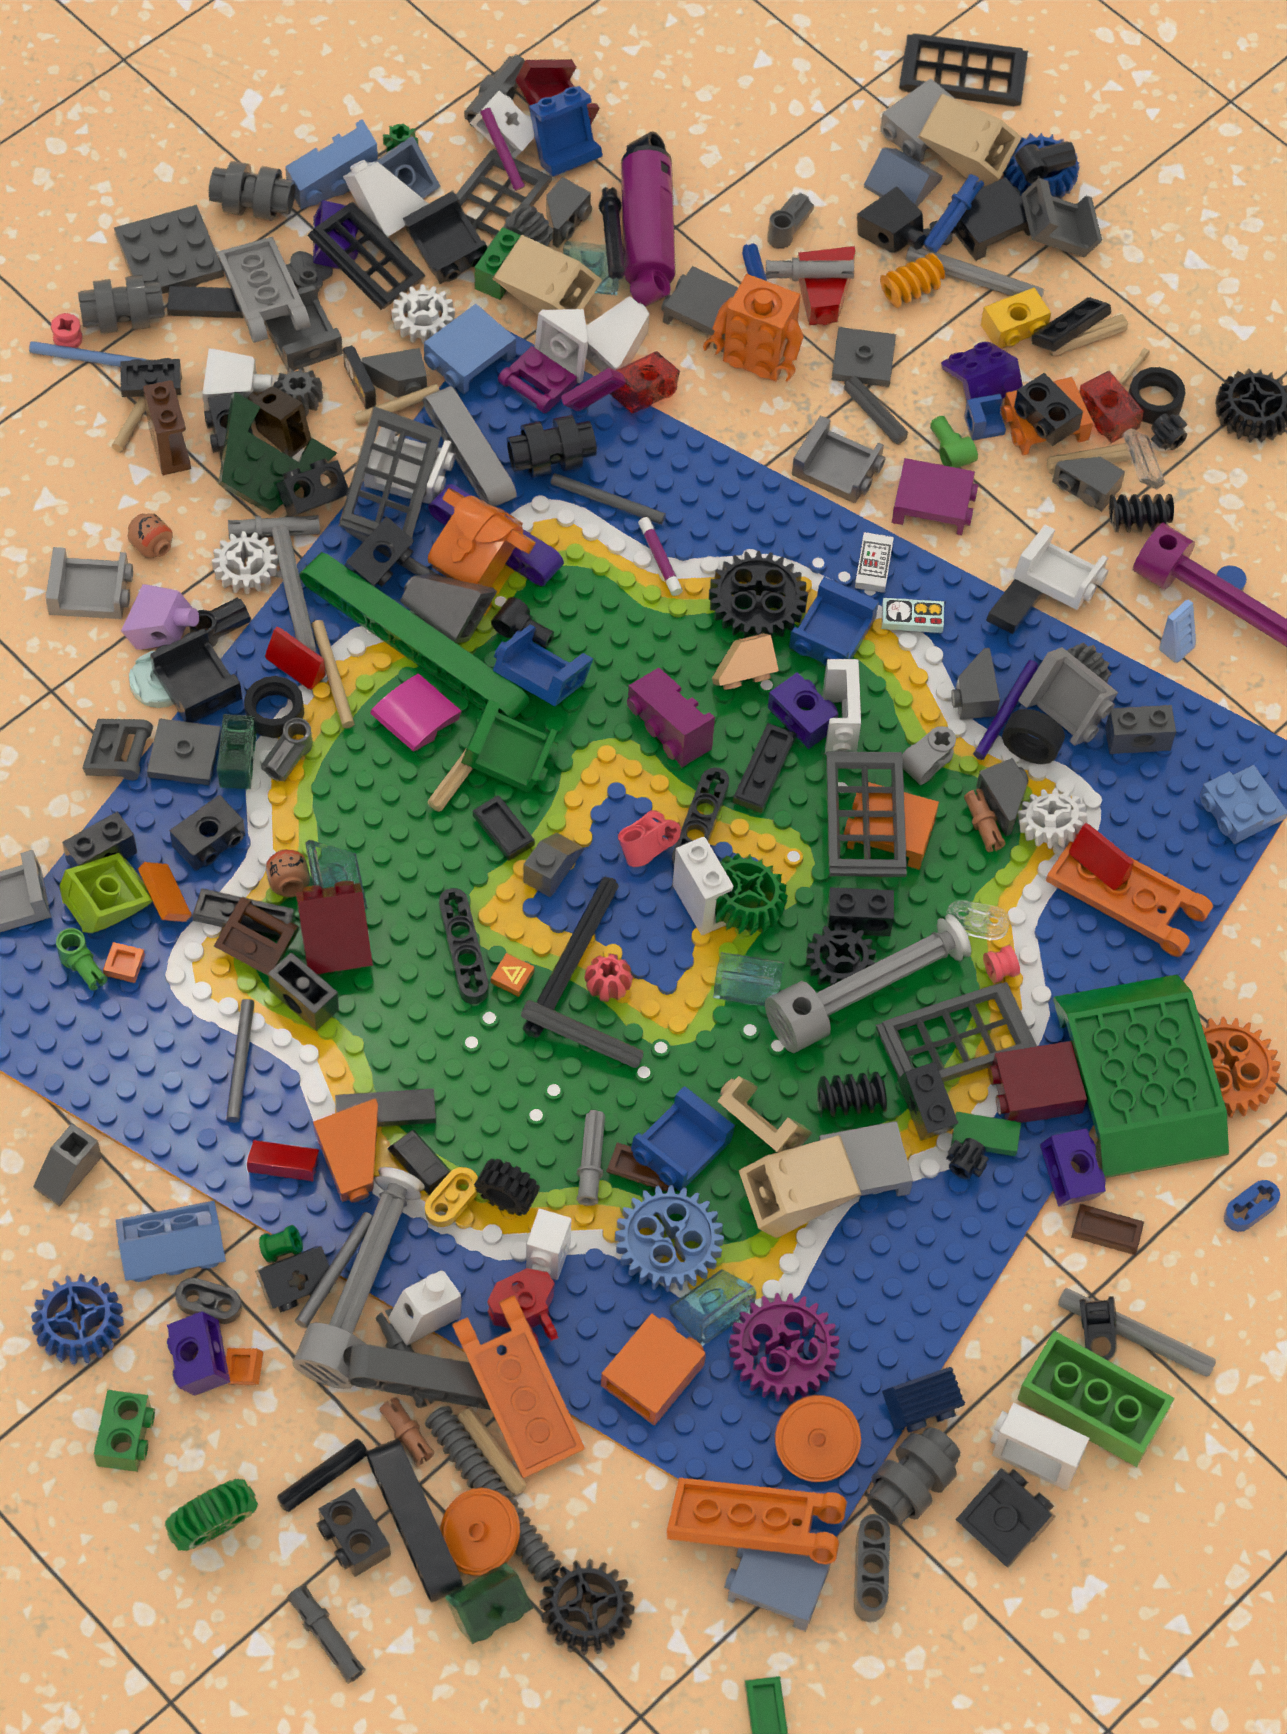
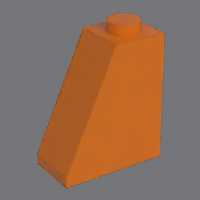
M376 1098L313 1121L314 1132L342 1202L350 1200L351 1203L361 1201L369 1196L368 1192L373 1191L378 1124V1103Z

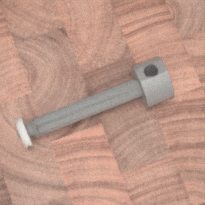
M947 914L945 919L939 918L937 920L938 933L933 932L932 935L818 993L807 982L800 981L768 997L765 1000V1009L773 1031L781 1044L792 1053H796L830 1035L831 1030L829 1015L941 958H946L948 953L957 961L963 960V956H971V944L965 929L957 918Z
M382 1167L378 1170L380 1176L374 1180L384 1191L379 1194L380 1200L329 1324L316 1322L308 1325L292 1364L296 1370L309 1379L323 1385L339 1389H349L353 1386L348 1382L351 1348L355 1345L366 1344L353 1335V1332L402 1210L407 1206L406 1199H420L421 1194L419 1191L425 1188L418 1178L400 1169Z

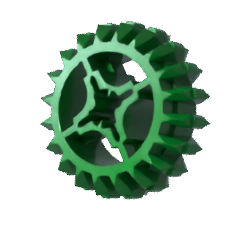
M739 853L733 856V858L726 855L720 863L733 884V890L717 897L715 907L716 923L723 921L726 923V931L734 927L737 928L738 934H741L744 930H747L751 936L757 930L764 933L768 927L772 928L777 923L779 917H782L785 911L784 907L787 903L788 895L785 894L787 885L781 883L782 874H773V865L769 867L764 866L763 858L759 861H754L751 854L745 859Z
M234 1479L222 1485L219 1484L217 1487L209 1489L207 1492L188 1501L184 1506L172 1513L165 1522L167 1535L172 1544H175L177 1550L188 1551L204 1545L225 1534L230 1529L235 1528V1526L250 1517L258 1507L255 1499L256 1495L244 1479Z

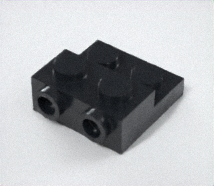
M1000 1468L955 1520L1009 1568L1026 1547L1040 1536L1056 1516L1051 1512L1054 1505L1045 1496L1038 1492L1034 1497L1025 1488L1029 1482L1015 1469L1008 1473L1005 1469Z

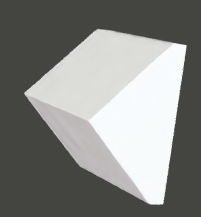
M584 309L541 310L538 313L535 348L577 376V382L581 383L584 376L588 346Z

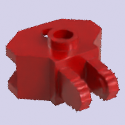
M526 1268L496 1282L487 1301L489 1306L488 1315L493 1325L510 1328L499 1302L515 1295L538 1347L539 1340L532 1328L541 1324L546 1337L550 1341L558 1338L557 1331L548 1315V1308L554 1297V1282L548 1272Z

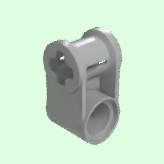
M944 726L932 729L920 741L904 751L902 754L903 770L919 785L925 784L938 770L951 761L954 753L953 748L956 743L955 733Z

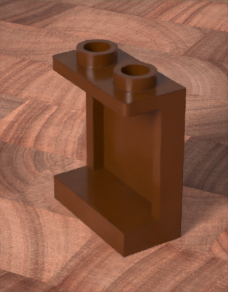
M169 380L143 386L149 431L162 476L190 470L191 462L182 434L186 427L173 381Z

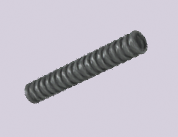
M446 1406L435 1410L427 1418L425 1426L428 1429H432L431 1434L433 1437H438L437 1443L441 1446L444 1445V1453L450 1454L449 1460L451 1462H456L455 1468L458 1471H462L461 1477L468 1479V1487L492 1489L500 1492L511 1501L517 1511L520 1522V1536L515 1553L517 1556L523 1557L522 1563L524 1565H529L528 1571L531 1574H535L534 1580L536 1582H544L550 1579L551 1575H555L561 1567L560 1560H555V1553L548 1551V1543L542 1542L543 1536L541 1534H536L537 1528L535 1525H530V1518L523 1516L525 1511L523 1508H518L519 1503L517 1500L511 1499L512 1493L505 1491L506 1484L499 1482L500 1476L498 1474H493V1466L487 1465L488 1459L486 1457H481L482 1451L479 1448H475L476 1442L474 1440H469L470 1434L467 1431L463 1432L464 1426L462 1423H457L458 1417L456 1415H451V1407Z

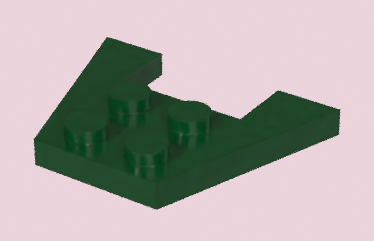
M234 392L231 395L218 485L271 515L283 504L276 487L278 482L284 480L282 474L300 468L301 473L311 470L309 464L324 458L328 462L337 452L311 438L299 461L289 457L248 432L260 406ZM294 484V493L301 487L300 485Z

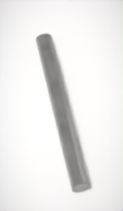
M244 999L241 1002L226 1120L229 1122H239L254 1011V1001L250 999Z
M367 1212L363 1213L296 1318L295 1322L302 1328L308 1327L365 1237L373 1215Z

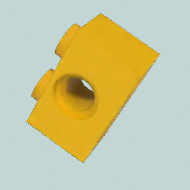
M1034 287L985 306L980 325L994 345L999 348L1011 347L1031 337L1032 334L1049 324L1051 311Z

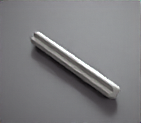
M910 246L906 254L908 262H915L918 258H925L927 254L933 253L941 261L947 275L1010 296L1035 287L1041 298L1043 297L1044 289L939 253H934L924 248L915 250Z
M286 525L275 526L272 529V535L295 636L298 641L316 652L289 529Z
M1066 1288L1060 1296L1058 1305L1081 1316L1080 1299L1085 1298L1087 1302L1094 1300ZM1106 1311L1091 1312V1315L1105 1314ZM1116 1311V1334L1204 1376L1211 1374L1216 1364V1360L1213 1357Z

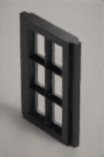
M354 202L346 205L308 234V237L380 310L385 309L394 300H397L400 297V292H408L409 287L416 286L426 276ZM349 219L364 236L356 240L341 223ZM335 228L350 246L343 250L327 233ZM369 240L385 258L378 262L362 244ZM356 250L372 267L364 271L348 254ZM391 262L406 279L399 283L383 266ZM376 271L393 287L387 293L370 277Z

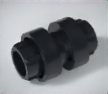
M572 415L553 418L552 428L543 429L540 421L523 424L520 427V435L507 437V450L512 470L514 472L528 470L531 478L549 475L551 473V465L560 463L563 471L582 468L583 458L597 455L595 435L590 421L576 423Z

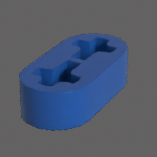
M1260 1180L1235 1197L1227 1205L1224 1213V1222L1227 1227L1236 1232H1243L1255 1225L1276 1208L1280 1199L1279 1188L1271 1181ZM1259 1193L1262 1195L1270 1194L1269 1201L1263 1199L1258 1204L1255 1203ZM1246 1208L1249 1209L1244 1219L1242 1217L1237 1219L1233 1217L1235 1211L1240 1213Z

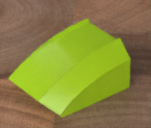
M120 853L66 869L59 885L63 904H66L80 924L82 932L94 933L132 916L153 902L141 877Z

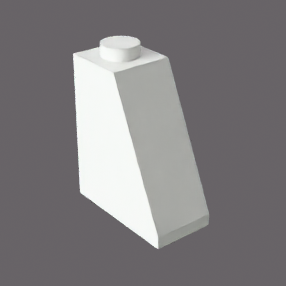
M365 160L359 161L350 167V173L343 176L360 210L387 237L405 227L404 217L429 204L379 162L367 163Z
M629 296L586 326L588 335L586 359L600 372L611 368L622 373L624 376L648 333L649 312L647 308Z

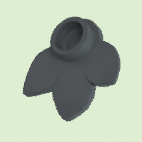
M303 251L293 253L290 258V264H285L296 289L315 285L319 292L323 281L330 278L333 272L332 267L313 263V256Z

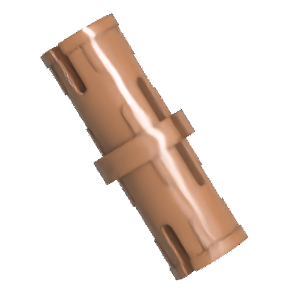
M976 789L977 796L974 790H971L965 794L964 800L973 816V827L979 830L987 852H993L992 845L995 851H998L1004 847L1005 841L996 824L997 816L994 811L990 810L983 790Z
M397 1397L390 1399L392 1405L387 1401L379 1410L395 1431V1439L398 1438L403 1443L416 1465H422L424 1463L422 1458L424 1457L427 1462L434 1456L435 1452L420 1433L418 1422L411 1420Z

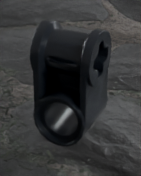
M1109 1296L1108 1300L1087 1302L1085 1298L1080 1299L1085 1348L1093 1352L1092 1344L1094 1340L1098 1337L1107 1338L1110 1341L1111 1350L1102 1358L1109 1361L1115 1356L1118 1347L1114 1296ZM1106 1311L1105 1314L1091 1315V1312Z

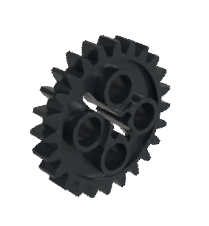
M757 551L755 558H751L750 554L745 552L743 560L734 555L732 564L724 561L722 570L716 569L715 579H711L708 599L710 600V610L715 611L714 619H723V629L732 626L733 636L742 631L744 632L743 638L749 637L750 634L755 636L763 633L771 635L772 638V633L774 632L783 637L784 627L792 631L794 622L800 623L802 613L806 612L808 592H806V582L801 581L802 573H793V563L784 566V557L774 561L772 552L766 558H762L760 551Z

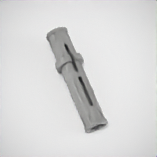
M792 258V261L766 260V279L792 278V281H798L799 278H854V260L799 261L798 258Z
M319 515L278 518L255 516V519L228 520L229 540L230 534L240 538L242 531L246 532L247 537H251L256 532L258 533V540H261L263 537L273 536V527L281 525L288 527L290 536L320 534Z

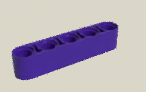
M448 484L428 505L431 515L445 526L452 517L455 508L442 499L447 489L451 488L465 497L471 496L453 484ZM523 529V534L536 542L530 554L515 547L505 565L533 583L544 586L563 566V558L554 548Z

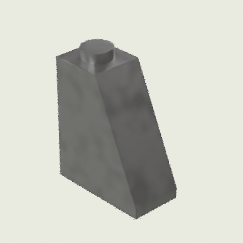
M429 573L410 578L404 587L405 593L400 601L455 643H461L470 640L497 591L492 587Z

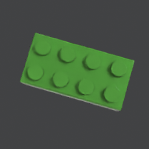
M1053 1331L1025 1378L1017 1400L1059 1424L1088 1437L1089 1441L1138 1467L1166 1418L1174 1397L1062 1334Z

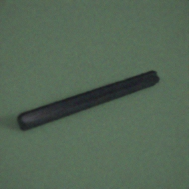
M606 876L601 879L536 1003L554 1010L619 887L615 879ZM526 1020L523 1026L525 1034L534 1038L540 1037L544 1027Z

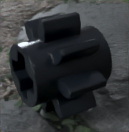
M1163 414L1151 426V430L1155 434L1151 440L1160 449L1163 447L1166 450L1169 447L1171 450H1174L1186 440L1187 433L1184 428L1188 424L1179 415L1171 414L1169 416L1168 414Z
M965 1138L962 1144L955 1140L946 1157L947 1160L951 1161L949 1164L951 1172L963 1179H970L972 1174L980 1177L989 1160L988 1157L984 1156L986 1153L985 1147L972 1138Z

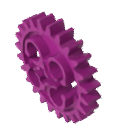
M775 1293L774 1302L771 1303L765 1296H762L761 1307L751 1302L749 1305L750 1314L741 1311L739 1316L741 1323L734 1322L732 1331L736 1334L730 1335L729 1344L735 1347L730 1348L729 1356L731 1358H738L733 1363V1369H744L740 1375V1381L751 1379V1391L759 1386L763 1387L762 1397L764 1398L770 1391L775 1392L776 1401L780 1400L782 1393H787L789 1400L793 1401L797 1391L803 1397H807L808 1387L818 1392L820 1389L819 1380L828 1383L830 1378L828 1371H835L837 1363L832 1360L838 1359L840 1352L839 1349L834 1348L839 1344V1336L832 1335L835 1332L836 1325H825L829 1314L825 1312L817 1315L818 1304L815 1303L810 1308L806 1307V1297L804 1296L798 1303L794 1302L792 1293H789L786 1301H782L779 1293ZM786 1323H798L802 1328V1337L808 1335L809 1329L812 1328L813 1324L816 1325L814 1329L816 1338L810 1340L808 1350L815 1356L814 1359L804 1360L800 1358L798 1354L803 1351L804 1339L799 1340L800 1331L789 1330L785 1326ZM762 1333L769 1336L770 1340L765 1344L764 1353L765 1355L769 1354V1364L778 1363L784 1370L781 1372L769 1370L766 1365L767 1357H762L759 1365L757 1364L756 1369L753 1370V1356L758 1355L760 1342L754 1338L756 1334Z

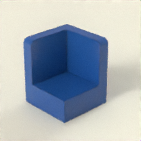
M1001 394L967 400L964 418L972 440L1005 434L1006 428L1000 413L1002 406Z

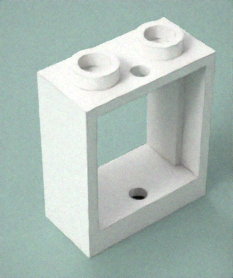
M1013 1403L1009 1413L1001 1412L990 1442L995 1444L992 1456L1067 1491L1080 1464L1089 1438Z

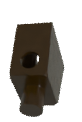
M274 386L269 387L261 394L253 392L248 396V400L260 406L254 419L257 430L280 451L289 457H293L307 445L311 436L301 401Z

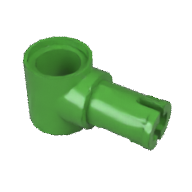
M938 416L931 421L930 429L940 441L939 454L944 466L959 468L977 461V449L969 436L962 438L959 433H955L944 416Z
M75 928L62 930L56 938V946L61 963L73 971H78L90 990L98 989L97 982L100 986H103L107 981V977L93 961L94 955L88 949L83 933ZM71 946L78 947L76 950L73 951L66 950L68 947Z

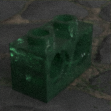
M223 714L217 765L220 788L251 789L257 738L255 716Z

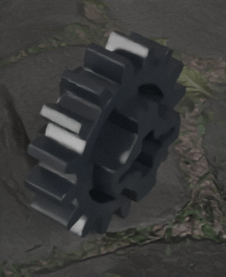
M839 923L835 924L833 931L824 926L822 936L814 933L812 943H808L806 965L811 966L810 976L819 975V985L828 982L830 983L829 986L875 964L873 960H875L876 950L871 949L872 940H863V930L858 931L856 934L853 933L852 925L850 924L846 930H841ZM857 950L859 951V953H860V955H861L862 962L859 961V960H860V956H858V955L856 954V951H857ZM820 953L822 954V959L826 961L825 965L820 959Z

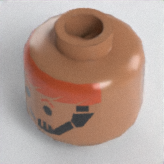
M139 514L130 522L128 526V541L145 558L161 557L170 550L173 538L172 530L156 514Z
M287 849L280 850L273 854L266 862L269 885L276 894L284 897H295L296 892H302V889L309 885L310 874L304 855L300 852Z

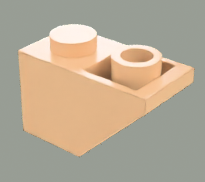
M763 633L735 640L713 675V684L723 685V689L726 690L741 686L742 680L752 678L753 682L770 679V673L779 671L771 635Z

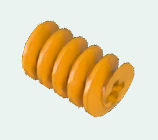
M929 253L925 258L920 257L915 262H909L905 266L898 267L895 271H889L886 275H881L880 284L887 299L894 307L899 308L902 305L901 299L908 304L911 302V295L915 299H919L921 291L928 295L931 292V287L934 290L940 289V280L945 278V271L939 258L935 254Z

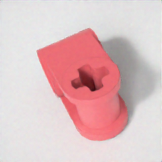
M652 810L632 825L622 829L618 834V840L627 864L632 867L648 864L654 857L678 841L681 827L674 820H666L664 815L657 810Z

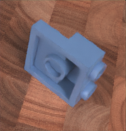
M1254 765L1234 775L1229 771L1205 783L1200 794L1203 807L1208 812L1211 811L1217 820L1220 831L1225 836L1228 835L1233 844L1287 817V810Z

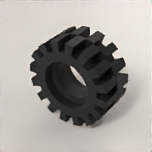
M490 1159L487 1161L474 1184L477 1193H481L483 1199H488L489 1204L492 1206L497 1205L499 1210H507L509 1214L514 1215L516 1213L518 1216L527 1214L540 1191V1187L536 1184L537 1181L535 1179L529 1178L530 1174L527 1172L523 1173L520 1171V1167H512L510 1162L505 1161L503 1163L500 1159H496V1161Z

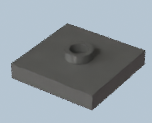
M838 327L831 380L846 381L855 376L863 384L889 387L896 334Z
M159 718L147 769L148 777L210 785L221 737V726Z

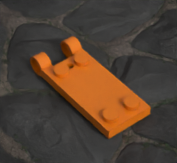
M1070 841L1047 874L1046 882L1160 944L1166 953L1175 957L1182 956L1190 944V939L1181 930L1168 926L1169 922L1179 907L1191 919L1203 922L1213 908L1212 902L1206 896L1191 891L1134 860L1130 878L1117 890H1112L1069 854V849L1073 843ZM1157 909L1163 910L1165 913L1161 914Z
M515 1295L499 1302L511 1331L480 1345L468 1317L453 1323L452 1326L522 1478H525L584 1450L585 1447ZM504 1345L507 1351L504 1355L497 1353L498 1346Z
M679 1478L667 1527V1539L807 1555L817 1563L831 1564L837 1558L839 1540L836 1536L827 1532L810 1533L813 1515L818 1516L825 1523L838 1524L844 1520L847 1501L842 1495L834 1492L822 1494Z

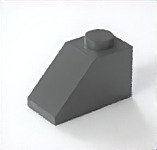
M420 348L362 358V363L373 385L397 398L427 387V374Z
M990 648L982 649L959 675L956 689L951 691L953 708H958L960 719L993 717L997 714L1000 698Z
M1013 758L981 770L976 786L977 789L983 790L990 810L995 812L997 816L996 821L1005 836L1012 834L1028 784L1025 770L1022 767H1018Z
M559 833L541 840L523 864V883L551 897L584 851V847Z

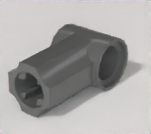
M802 193L793 194L780 210L771 214L767 241L771 246L783 249L791 245L793 235L813 212L814 204L811 203L808 196Z
M292 718L285 723L283 734L261 764V769L270 778L285 782L301 757L311 751L313 746L311 727L305 719ZM294 735H304L300 740L292 739Z

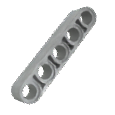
M449 386L423 397L424 407L436 429L442 430L441 437L443 440L451 441L452 453L455 454L457 463L480 500L496 507L516 498V490L511 478L455 389Z

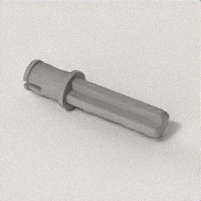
M590 1110L586 1114L581 1166L577 1169V1175L580 1177L577 1201L579 1204L586 1206L598 1203L599 1179L603 1176V1170L600 1167L605 1114L597 1110Z

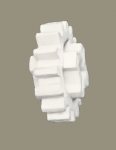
M421 285L418 291L412 286L409 287V294L400 292V300H394V309H391L394 329H400V336L403 338L410 335V342L421 338L422 344H424L427 338L433 336L455 319L453 300L446 299L445 291L437 294L435 286L430 291L426 290L425 285ZM440 310H441V312H442L441 318L439 317V311H440ZM406 311L408 312L407 318L404 316Z
M242 531L240 538L230 534V542L221 540L220 549H214L213 551L214 559H212V566L215 571L216 580L222 579V587L224 588L232 585L233 593H237L240 588H244L245 594H249L252 587L259 592L261 591V583L270 585L271 576H277L279 562L276 548L274 545L269 546L267 537L258 540V533L256 532L251 537H247L246 532ZM245 558H247V561H246L247 566H246V567H244V559H245Z
M1054 788L1051 794H1048L1043 789L1039 797L1031 794L1030 802L1023 801L1022 810L1018 811L1020 832L1025 833L1027 841L1035 838L1036 846L1046 842L1048 848H1052L1054 843L1065 847V840L1068 839L1073 842L1076 834L1087 823L1086 805L1080 804V797L1074 796L1071 798L1069 790L1059 794L1058 788Z

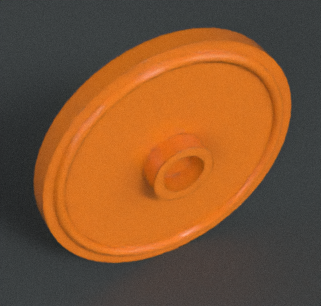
M811 1395L795 1401L783 1412L776 1426L775 1447L781 1462L792 1474L806 1481L825 1482L841 1476L855 1462L860 1450L861 1432L856 1417L845 1404L829 1396Z
M475 1488L460 1494L452 1501L444 1513L440 1531L459 1572L471 1576H486L501 1569L513 1556L519 1541L520 1522L514 1505L506 1496L492 1489Z

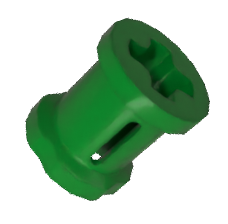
M290 1225L284 1228V1231L270 1235L265 1233L259 1237V1247L264 1259L268 1263H274L278 1260V1257L289 1253L296 1255L302 1252L303 1241L298 1229L294 1225Z

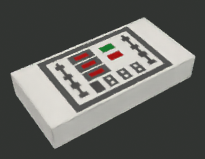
M864 532L855 588L885 593L894 537Z

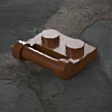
M243 896L234 908L214 947L268 975L281 962L289 945L295 939L299 926L292 922L288 924L255 907L252 905L251 900ZM247 916L281 935L279 941L275 943L240 924L243 917Z

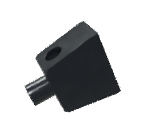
M897 186L857 213L858 235L891 253L898 252L908 244L915 250H919L924 246L923 243L926 235L923 234V214Z

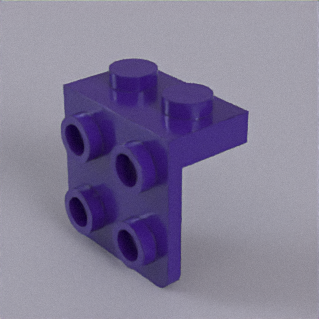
M980 342L974 348L965 352L954 353L948 359L941 362L944 371L963 382L966 402L968 399L1001 394L1002 399H1004L1006 393L1016 391L1023 386L1018 358L990 342Z

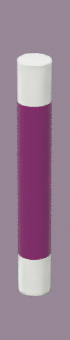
M649 517L640 519L638 524L671 595L677 596L683 591Z

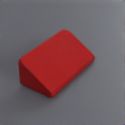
M280 627L274 629L265 658L304 687L312 690L326 676L324 658Z
M1085 823L1073 841L1069 854L1112 890H1117L1130 878L1134 860L1090 824Z
M254 1140L247 1159V1169L251 1173L314 1181L319 1149Z

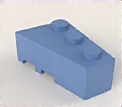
M363 119L355 123L356 129L343 137L340 134L332 137L334 141L332 144L320 151L314 148L285 166L286 179L295 181V200L300 209L317 205L322 200L341 196L349 192L350 189L343 176L351 172L350 167L362 160L368 163L378 159L377 142Z

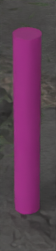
M491 108L483 109L480 111V114L514 191H518L525 187Z

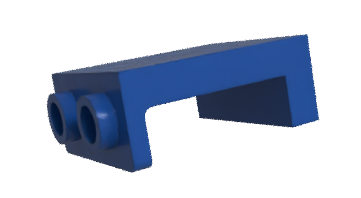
M580 86L567 88L560 94L542 98L538 103L529 106L540 165L553 177L603 157L601 146L593 140L587 104L592 102L591 96Z
M823 577L818 585L817 597L799 627H794L791 632L789 647L802 656H809L822 662L825 666L827 659H852L876 619L879 601Z
M530 624L522 631L518 630L506 643L502 642L498 646L494 654V658L497 660L493 671L551 705L556 706L585 683L593 658L582 653L570 663L532 641L536 627Z
M684 1086L676 1094L674 1104L643 1135L637 1133L633 1137L631 1151L638 1163L651 1168L658 1174L663 1183L668 1186L673 1185V1187L681 1192L731 1142L735 1125Z

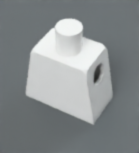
M209 348L203 387L204 410H209L208 398L233 394L234 392H243L244 397L248 398L253 392H264L269 387H272V375L257 374L256 361L252 356Z
M438 1271L402 1291L388 1320L407 1346L459 1319L461 1316L462 1297L444 1271Z

